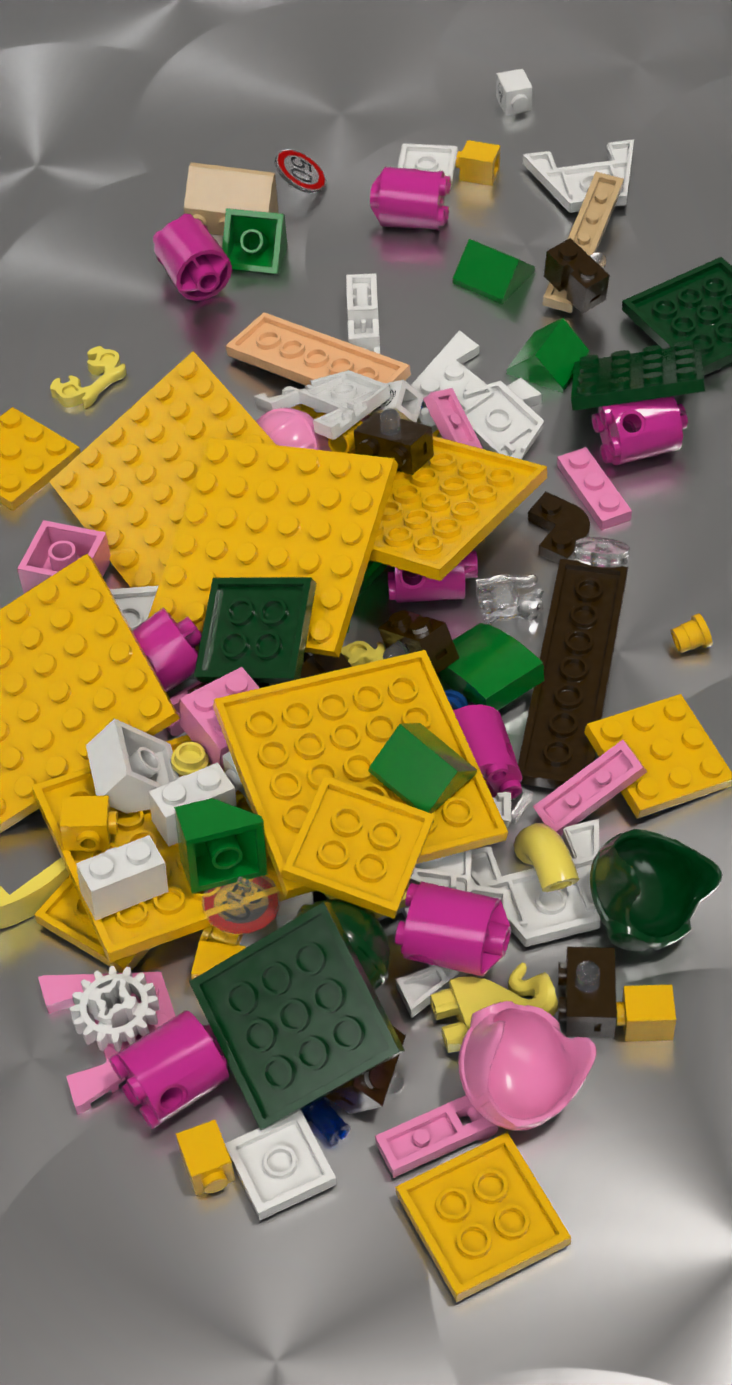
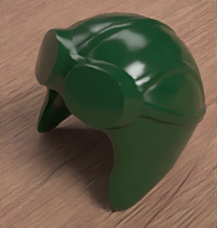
M640 829L620 833L607 841L595 855L590 871V889L593 902L603 925L607 929L609 940L616 946L629 951H645L649 948L659 950L687 935L691 931L690 919L703 899L716 890L722 881V871L711 859L676 839Z
M336 898L318 901L311 905H302L295 918L322 902H330L374 991L376 992L381 985L385 984L388 980L387 970L390 948L385 931L377 918H375L373 912Z

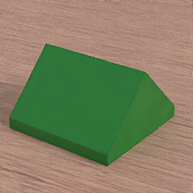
M226 208L222 249L230 260L232 270L279 274L288 248L285 214Z
M468 239L452 278V283L504 304L535 272V266Z
M561 318L535 331L506 369V374L563 393L573 379L574 362L580 361L581 357L590 355V350L565 319Z
M403 723L398 725L372 762L369 772L409 806L432 814L474 777L477 769L421 723Z

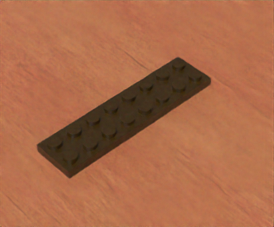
M560 558L540 654V660L544 665L545 681L533 688L518 761L523 778L521 784L557 789L595 760L596 751L584 731L588 723L600 720L603 717L628 575V567Z

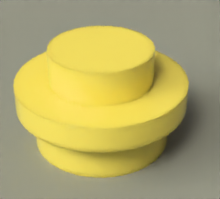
M195 742L180 744L171 756L172 768L183 776L208 767L209 757L205 749Z

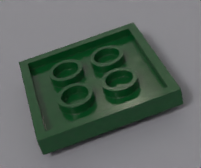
M312 577L213 578L194 677L199 682H213L243 667L255 683L280 684L300 679L317 583Z

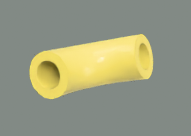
M535 823L518 833L514 841V852L523 863L534 866L543 892L563 889L579 881L569 849L561 836L550 826L543 823Z

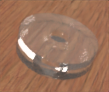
M587 537L575 542L574 558L581 563L591 566L620 567L628 563L630 547L614 539Z

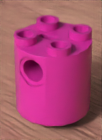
M385 167L372 184L370 192V207L380 226L409 229L426 228L439 231L441 226L448 223L449 206H444L446 194H450L451 176H445L444 171L429 172L410 168Z
M183 214L154 234L153 243L155 245L154 252L156 258L164 266L167 275L179 293L186 299L193 301L207 300L225 288L231 277L232 266L230 260L202 221L194 218L191 214Z
M674 396L599 407L598 413L592 414V425L594 431L600 433L603 445L600 446V453L605 464L621 465L680 450L683 442V429H686L688 426V418L684 406L681 403L677 404Z
M471 551L441 581L429 579L425 576L394 567V571L387 572L389 600H396V603L465 599V579L478 578L477 552Z
M163 607L132 630L166 693L195 673L198 651L195 646L201 642L202 634L188 616L177 624Z
M482 704L468 705L453 710L492 797H496L497 793L502 792L511 793V799L518 797L523 790L521 786L523 778L500 712L491 706Z
M421 882L420 884L411 883L409 885L405 905L409 907L406 922H399L395 935V944L401 945V953L404 958L484 977L487 971L505 956L509 945L511 926L500 899L427 882Z
M187 1010L109 1058V1062L117 1076L121 1080L123 1078L126 1079L127 1083L122 1086L124 1094L133 1107L139 1104L142 1105L139 1110L151 1129L159 1126L229 1080L227 1060L210 1025H201L196 1017Z

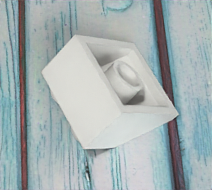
M115 718L86 745L96 796L109 795L110 807L126 814L149 810L150 800L148 791L172 782L179 777L171 765V756L173 754L171 744Z

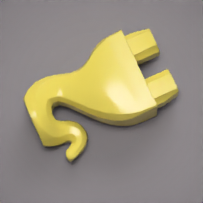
M522 962L509 977V990L495 982L477 976H462L449 979V988L430 995V1004L436 1020L455 1015L458 1023L441 1027L447 1053L460 1051L463 1038L471 1025L472 1014L492 1004L511 1001L517 1005H530L542 1008L554 1016L558 1011V1001L549 975L543 972L527 980H522L527 970L526 964ZM531 996L533 997L532 999L522 998V997H531Z

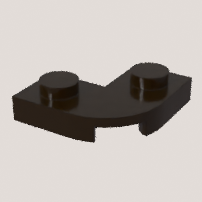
M545 491L528 511V521L551 531L539 544L538 555L559 564L560 558L574 560L587 545L590 521L587 514L575 504Z

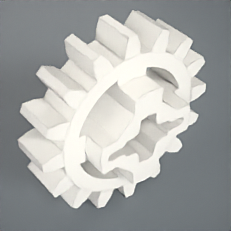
M110 966L108 975L105 976L98 970L94 971L95 981L91 983L83 979L81 981L83 993L74 992L72 995L75 1005L70 1007V1012L74 1020L75 1030L77 1034H83L87 1045L97 1040L100 1051H104L108 1043L114 1045L116 1052L121 1051L122 1042L127 1041L130 1045L136 1042L135 1037L138 1034L144 1037L149 1033L147 1024L157 1025L158 1023L156 1011L160 1010V1005L153 983L147 984L145 974L142 972L133 977L131 967H126L122 974H117L115 967ZM134 993L136 996H138V998L141 1000V1003H138L137 998L131 996V994ZM89 1014H93L94 1020L99 1021L98 1025L90 1019Z

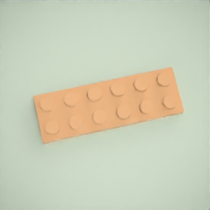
M265 312L225 346L227 356L303 385H311L310 380L347 370L382 383L406 380L411 376L409 364Z

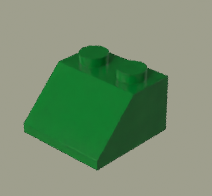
M214 798L174 807L180 861L192 894L268 875L262 816Z

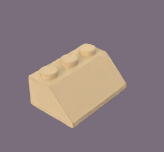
M191 162L188 170L184 214H191L194 218L202 221L207 226L210 234L223 236L226 208L279 213L275 173Z

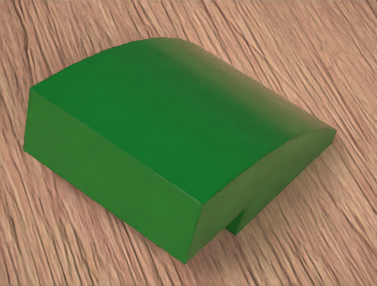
M484 623L477 624L453 639L459 659L438 673L452 690L463 694L468 703L472 701L475 705L491 706L497 711L545 681L543 662L535 654L509 634Z

